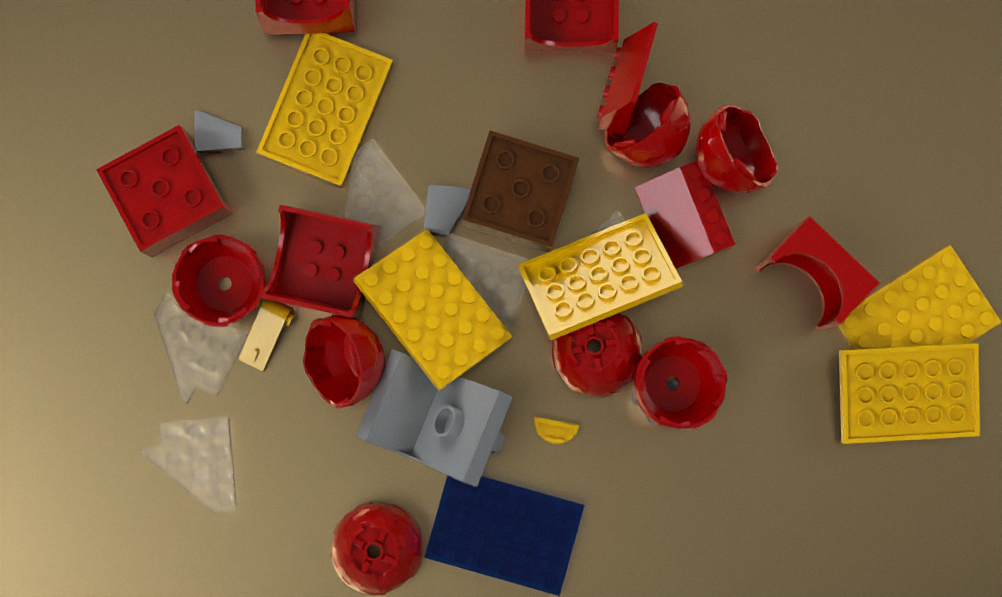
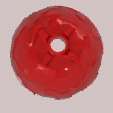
M662 82L652 84L647 90L638 95L625 136L606 130L604 139L607 149L628 164L642 168L662 165L661 163L674 159L683 151L690 133L691 114L689 113L685 96L677 86Z
M724 104L703 123L696 140V155L698 157V166L704 178L713 185L732 193H751L770 186L778 172V163L775 160L768 139L761 130L759 119L751 111L743 110L738 105Z
M213 235L187 245L183 249L172 273V291L181 310L204 325L212 327H228V325L236 323L251 314L259 306L262 300L260 298L261 291L266 287L264 266L256 251L249 244L226 235ZM223 278H229L232 283L231 287L225 291L221 290L219 286L220 281Z
M617 313L554 339L552 344L553 364L560 377L567 384L566 386L574 392L599 397L611 396L634 381L637 364L643 356L642 336L629 317ZM593 340L601 343V349L597 353H591L588 350V344Z
M332 315L314 320L305 338L303 366L306 375L310 378L312 385L328 404L336 408H345L359 403L375 389L385 367L386 358L377 335L364 322L355 318Z
M674 336L655 344L644 353L635 370L634 391L642 411L659 426L677 429H696L710 422L716 416V412L725 398L728 376L717 354L708 345L691 338ZM670 377H674L678 382L675 390L667 388L666 382Z
M372 502L361 504L350 513H347L338 522L334 530L331 553L333 566L341 580L360 593L385 595L402 586L410 578H413L419 569L422 558L420 529L406 511L394 504ZM372 544L380 547L381 553L377 558H371L367 553L368 547Z

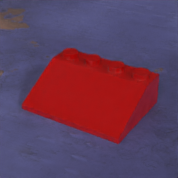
M653 22L624 39L621 48H616L613 60L617 61L616 67L611 66L608 79L612 80L610 86H605L602 99H605L606 103L605 106L600 105L596 118L601 119L598 128L625 136L637 101L658 23Z
M697 161L676 168L634 187L642 209L649 217L675 269L725 251L736 245L712 184L702 175Z

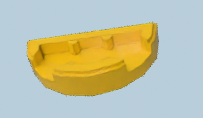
M534 417V426L538 435L543 440L552 444H563L571 440L577 434L580 426Z

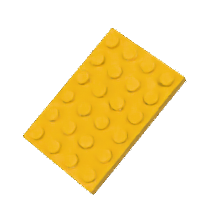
M326 33L305 34L256 153L342 187L390 72L393 60Z
M646 213L518 264L519 271L550 340L683 287L682 280Z
M429 230L423 231L356 276L353 280L438 391L445 388L512 338V335Z
M949 245L867 297L838 327L853 349L970 343L1000 324L1001 320L952 246Z
M978 343L839 350L841 443L851 444L980 436Z

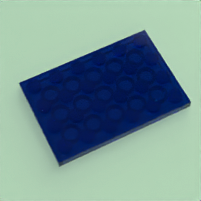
M447 475L424 558L560 596L585 505L481 476L478 486L475 487Z

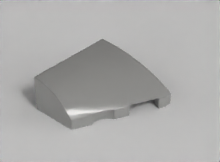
M195 111L194 133L197 153L244 151L242 127L202 111Z
M428 185L424 229L429 230L432 235H451L456 227V221L463 216L471 189Z

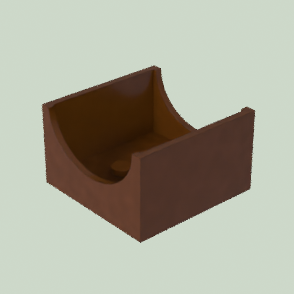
M490 130L461 219L463 227L543 252H550L577 169L579 157Z

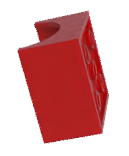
M256 0L255 12L264 35L355 32V0Z
M525 0L524 52L615 53L619 40V0Z
M180 125L96 169L139 251L152 258L233 214L206 171L194 147L191 135Z
M279 205L278 212L280 213L281 226L276 258L266 287L261 291L260 298L350 318L361 316L365 296L353 280L372 266L380 225L292 206Z
M810 216L794 226L755 266L760 272L769 265L788 264L807 273L817 284L823 298V314L821 320L816 325L821 331L841 325L880 284L875 277Z

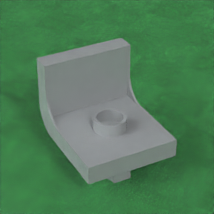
M391 349L356 437L416 460L457 480L477 487L490 454L499 453L506 436L501 433L500 428L513 397L462 377H458L445 388L438 391L411 356Z

